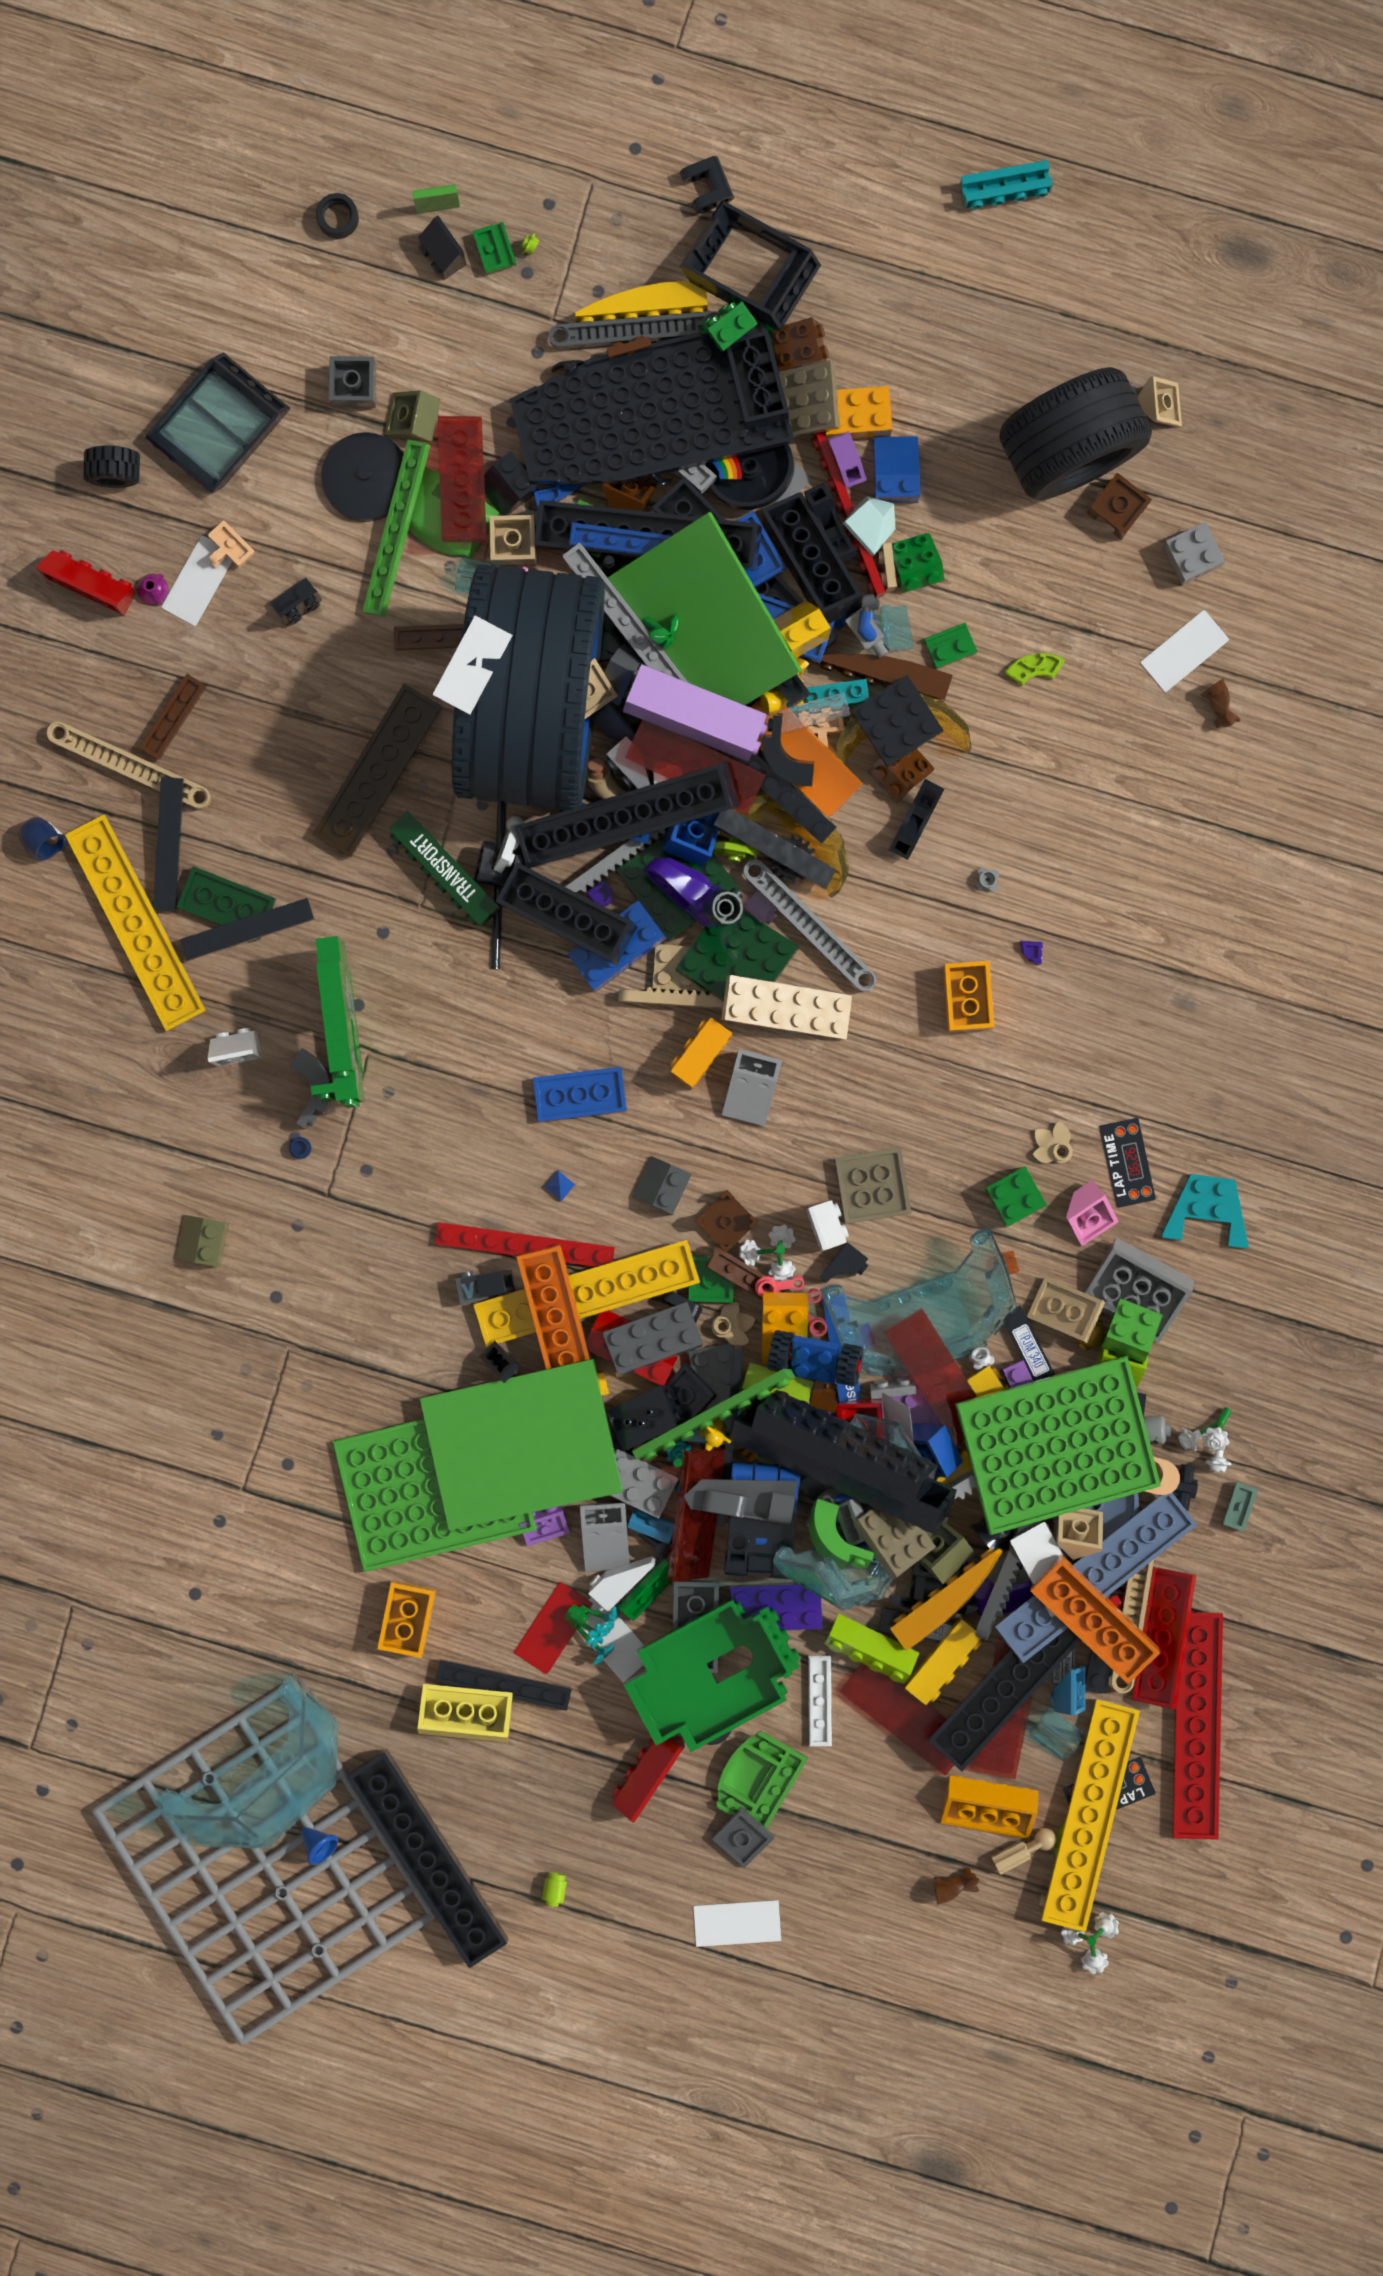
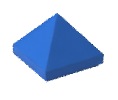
M558 1170L544 1188L562 1201L576 1184Z

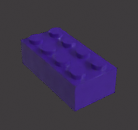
M820 1581L730 1585L731 1598L735 1602L739 1601L745 1611L742 1614L743 1617L767 1605L769 1609H775L780 1619L777 1621L780 1630L782 1628H785V1630L823 1629Z

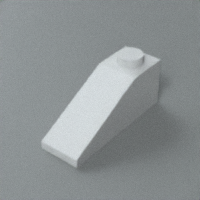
M651 1556L605 1571L601 1576L596 1575L589 1583L590 1590L588 1594L608 1612L654 1567L656 1559Z

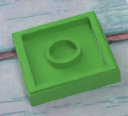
M456 185L412 191L417 214L460 207Z

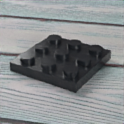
M908 675L851 710L852 715L886 767L894 764L944 731Z

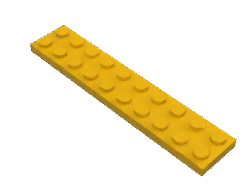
M104 814L65 834L165 1030L168 1032L207 1012L106 815Z
M688 1240L569 1275L580 1319L700 1283ZM525 1289L473 1304L486 1347L490 1346L494 1341L502 1343L536 1332Z
M1095 1699L1042 1912V1921L1086 1932L1140 1710Z

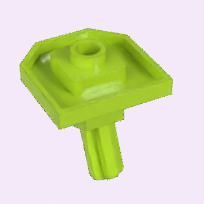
M730 836L729 842H715L712 853L727 857V860L731 862H740V860H756L758 851L745 846L743 842Z

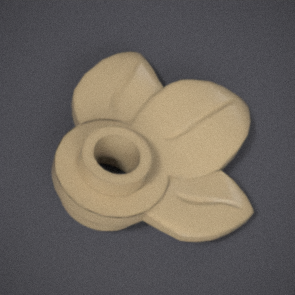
M1058 1121L1053 1131L1046 1129L1035 1130V1141L1039 1148L1034 1151L1033 1156L1043 1163L1053 1160L1058 1163H1065L1070 1160L1073 1151L1069 1144L1071 1134L1068 1128ZM1059 1148H1063L1065 1150L1064 1156H1059L1057 1154V1150Z
M733 1302L722 1308L721 1315L713 1320L711 1329L715 1336L725 1338L729 1344L744 1346L749 1343L745 1332L752 1328L755 1318L745 1313H739L738 1302ZM720 1324H725L727 1328L726 1330L721 1331L719 1330L718 1326Z

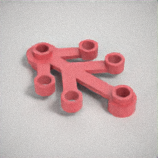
M795 1275L790 1280L775 1281L770 1276H763L757 1280L755 1290L759 1296L763 1297V1292L781 1293L779 1290L790 1288L801 1290L805 1282L800 1275ZM801 1280L802 1282L800 1285H794V1281ZM764 1284H770L768 1289L762 1288ZM812 1288L807 1292L808 1302L818 1303L822 1298L821 1292L817 1288ZM813 1293L819 1294L817 1298H811V1295ZM808 1313V1325L811 1334L816 1337L823 1336L827 1332L826 1321L821 1317H813ZM820 1322L821 1326L816 1328L814 1324Z

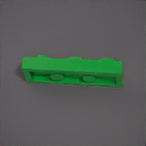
M664 1558L633 1592L625 1598L618 1608L631 1620L635 1621L680 1572Z

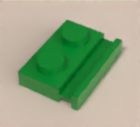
M503 222L473 231L486 275L507 269L510 266H517Z
M966 622L924 639L936 670L978 652Z

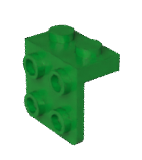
M733 301L718 310V316L715 315L700 324L702 328L698 332L701 335L709 333L718 348L724 351L758 323L743 302L735 304Z
M929 533L892 543L893 559L898 571L902 593L945 581L943 563Z

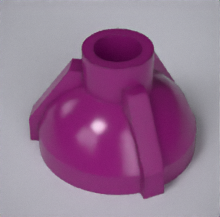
M147 574L140 579L138 585L135 586V590L138 592L140 599L146 604L160 606L168 596L169 587L162 574ZM149 583H154L152 589H147Z

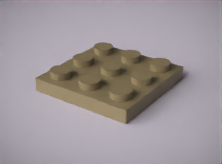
M824 361L779 372L794 438L840 428L835 365L833 361Z
M901 1148L835 1158L845 1224L912 1214Z
M875 1507L853 1522L891 1580L897 1578L936 1547L926 1531L895 1516L884 1513Z

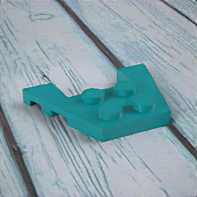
M1190 1174L1165 1229L1162 1231L1161 1238L1182 1240L1185 1217L1230 1223L1227 1246L1248 1249L1249 1244L1236 1180Z

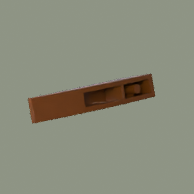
M870 654L823 655L821 663L817 662V664L821 665L820 668L833 671L835 669L841 671L843 676L849 678L857 676L866 679L867 684H882L885 689L908 675L920 695L926 698V702L933 705L944 703L953 676L952 674L911 661L887 656L879 658L877 655Z

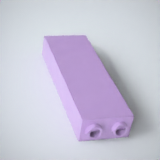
M642 664L623 709L625 713L748 762L751 754H757L761 744L757 739L759 735L764 736L768 726L767 723H764L767 716L765 713Z

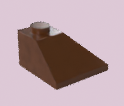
M640 479L623 484L604 483L602 491L611 508L645 511L657 485Z

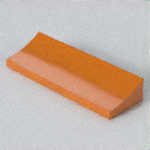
M760 698L751 708L764 713L759 705ZM785 705L782 709L775 712L783 713L781 743L784 750L795 759L814 761L812 787L796 786L827 818L834 816L863 783ZM773 714L767 715L764 723L768 724V720L773 718ZM767 726V729H766V731H765V734L772 735V732H768V726ZM759 735L757 741L761 742L759 749L763 752L762 736Z
M561 1245L518 1254L517 1261L546 1370L591 1360Z
M1062 1554L1030 1588V1591L1127 1684L1160 1654L1159 1647Z

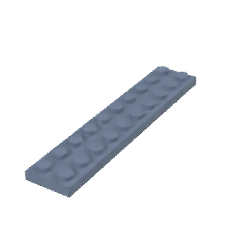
M1173 1493L1161 1495L1102 1541L1101 1552L1082 1557L1073 1566L1107 1597L1197 1526V1523ZM1034 1595L994 1628L1023 1664L1068 1627L1056 1615L1051 1617L1045 1605Z

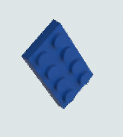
M622 1067L533 1077L538 1122L627 1111Z

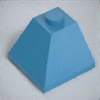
M1079 1665L1071 1669L1054 1688V1692H1051L1050 1701L1051 1705L1054 1706V1712L1076 1716L1085 1711V1665Z

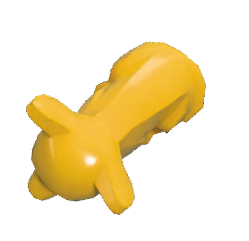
M775 688L760 696L759 705L765 714L770 715L782 709L788 701L779 688Z
M718 1419L713 1422L712 1427L706 1426V1430H699V1435L705 1437V1449L707 1451H710L713 1447L718 1448L723 1442L731 1443V1440L722 1434L726 1428L724 1420L720 1421Z

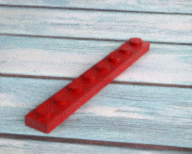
M825 432L814 433V438H811L815 451H820L822 457L819 459L823 471L828 472V486L831 492L835 491L837 496L835 500L836 507L839 512H843L846 520L854 510ZM844 525V528H845L846 532H847V533L850 532V531L846 528V526ZM851 533L853 538L851 543L861 559L858 561L862 574L866 573L869 580L866 582L870 594L874 593V596L877 598L883 597L885 589L874 560Z
M438 1222L435 1242L437 1245L515 1256L520 1253L561 1245L565 1263L594 1267L613 1262L615 1247L441 1222Z

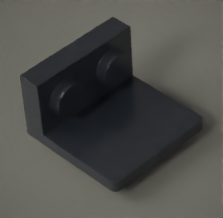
M305 578L270 604L287 626L299 622L302 619L301 615L307 611L312 612L320 606L322 599L318 591Z

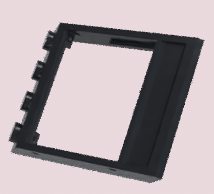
M725 201L719 203L680 264V268L689 282L730 304L733 301L735 304L743 302L755 319L777 331L782 330L821 267L812 249ZM735 224L790 254L759 304L704 274Z

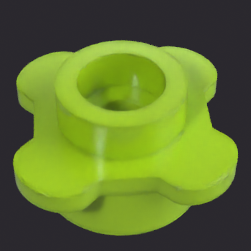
M533 232L530 236H525L520 246L523 248L521 254H533L539 242V239L534 237L536 233Z

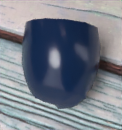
M40 817L26 820L18 831L19 840L24 849L40 861L53 857L67 845L65 835L55 828L53 824ZM58 836V841L53 846L46 841L51 837Z

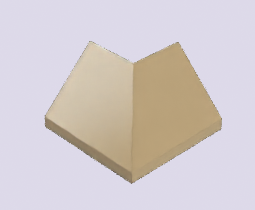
M1154 376L1149 377L1137 397L1145 415L1152 421L1181 427L1178 383Z
M1080 1509L1056 1516L1052 1536L1056 1543L1073 1560L1102 1551L1103 1512Z

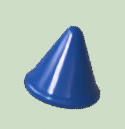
M304 1827L301 1831L307 1861L310 1865H317L325 1861L332 1855L338 1845V1838L335 1835Z

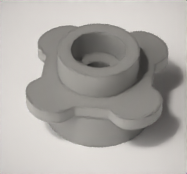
M984 868L979 869L977 872L979 876L976 883L977 889L997 890L998 885L996 882L999 872L995 869L992 871L985 870Z

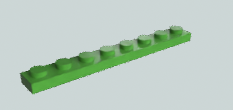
M407 440L362 612L381 617L386 616L431 446L427 443Z
M782 1369L632 1451L635 1459H644L645 1461L657 1457V1452L674 1448L677 1441L681 1439L686 1441L695 1436L694 1432L700 1429L704 1431L706 1426L712 1427L714 1421L718 1419L722 1421L733 1415L732 1412L736 1409H746L752 1405L751 1401L757 1398L761 1400L768 1397L771 1390L775 1388L779 1390L790 1384L789 1381L795 1378L792 1370Z

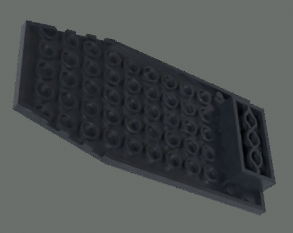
M755 319L758 324L724 351L718 348L709 333L701 335L698 332L652 343V348L634 351L635 354L628 356L626 354L615 356L614 360L610 361L608 354L593 357L584 361V364L574 368L572 371L566 370V373L556 378L552 377L546 380V383L538 387L534 386L510 398L530 484H623L648 478L652 474L657 476L794 443L789 421V411L771 340L765 324Z

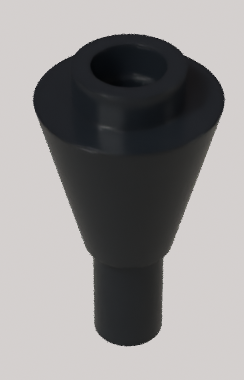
M606 555L598 563L599 568L606 577L620 570V562L615 556Z

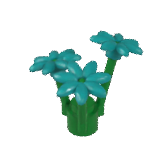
M574 1604L565 1615V1620L571 1623L570 1626L576 1629L587 1640L586 1644H591V1648H595V1652L599 1655L593 1665L600 1664L614 1650L613 1643L605 1649L597 1643L602 1644V1637L606 1636L614 1628V1621L618 1619V1606H613L611 1614H603L589 1609L585 1605L578 1607ZM586 1614L602 1618L607 1623H604L602 1626L597 1623L592 1628L586 1624L589 1618ZM581 1627L589 1631L588 1634Z

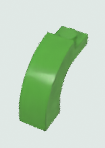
M817 1499L812 1506L809 1517V1533L818 1553L828 1563L841 1570L844 1569L847 1563L858 1569H867L873 1560L874 1552L845 1542L836 1529V1516L839 1506Z

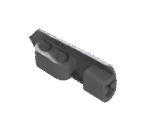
M702 1479L684 1495V1498L690 1509L790 1525L797 1481Z

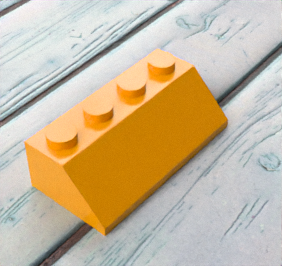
M950 1775L946 1787L940 1824L1029 1839L1038 1813L1039 1791Z

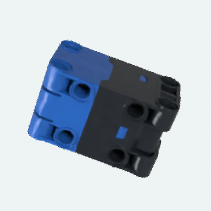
M732 1461L731 1480L797 1481L790 1525L747 1517L729 1516L727 1551H725L724 1563L725 1575L746 1576L748 1571L769 1573L771 1578L793 1580L800 1474L777 1464Z

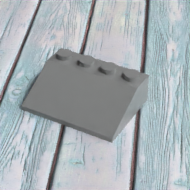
M1116 1237L1084 1293L1103 1300L1105 1304L1102 1312L1111 1317L1120 1298L1162 1314L1154 1341L1159 1343L1192 1293L1195 1280Z

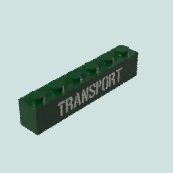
M408 810L388 828L392 832L389 837L398 846L402 843L408 849L405 851L406 855L413 862L417 859L423 865L420 869L428 878L433 876L438 881L435 885L443 894L447 891L453 897L450 901L459 910L463 907L468 914L465 917L474 926L478 923L483 927L501 910Z

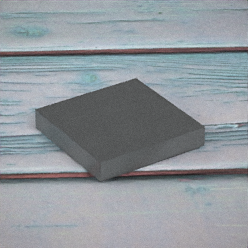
M742 1806L711 1837L712 1841L743 1868L774 1839V1835Z

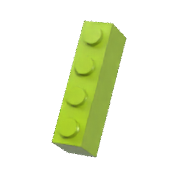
M839 1613L832 1622L823 1643L832 1651L849 1656L852 1661L861 1662L869 1666L871 1670L881 1672L889 1676L893 1681L905 1683L910 1677L919 1652L911 1648L906 1651L900 1643Z

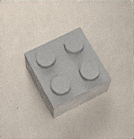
M1206 522L1166 540L1162 546L1181 586L1220 568L1225 562Z

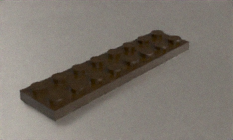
M402 685L312 835L352 858L442 709L440 704L408 685Z

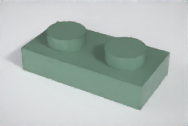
M1235 1482L1222 1524L1245 1531L1258 1489Z

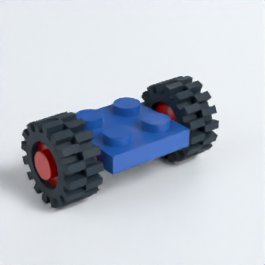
M776 1330L771 1340V1347L769 1348L768 1369L778 1372L782 1369H790L791 1366L794 1376L856 1387L860 1377L864 1349L862 1346L844 1343L839 1356L838 1343L797 1336L795 1333Z

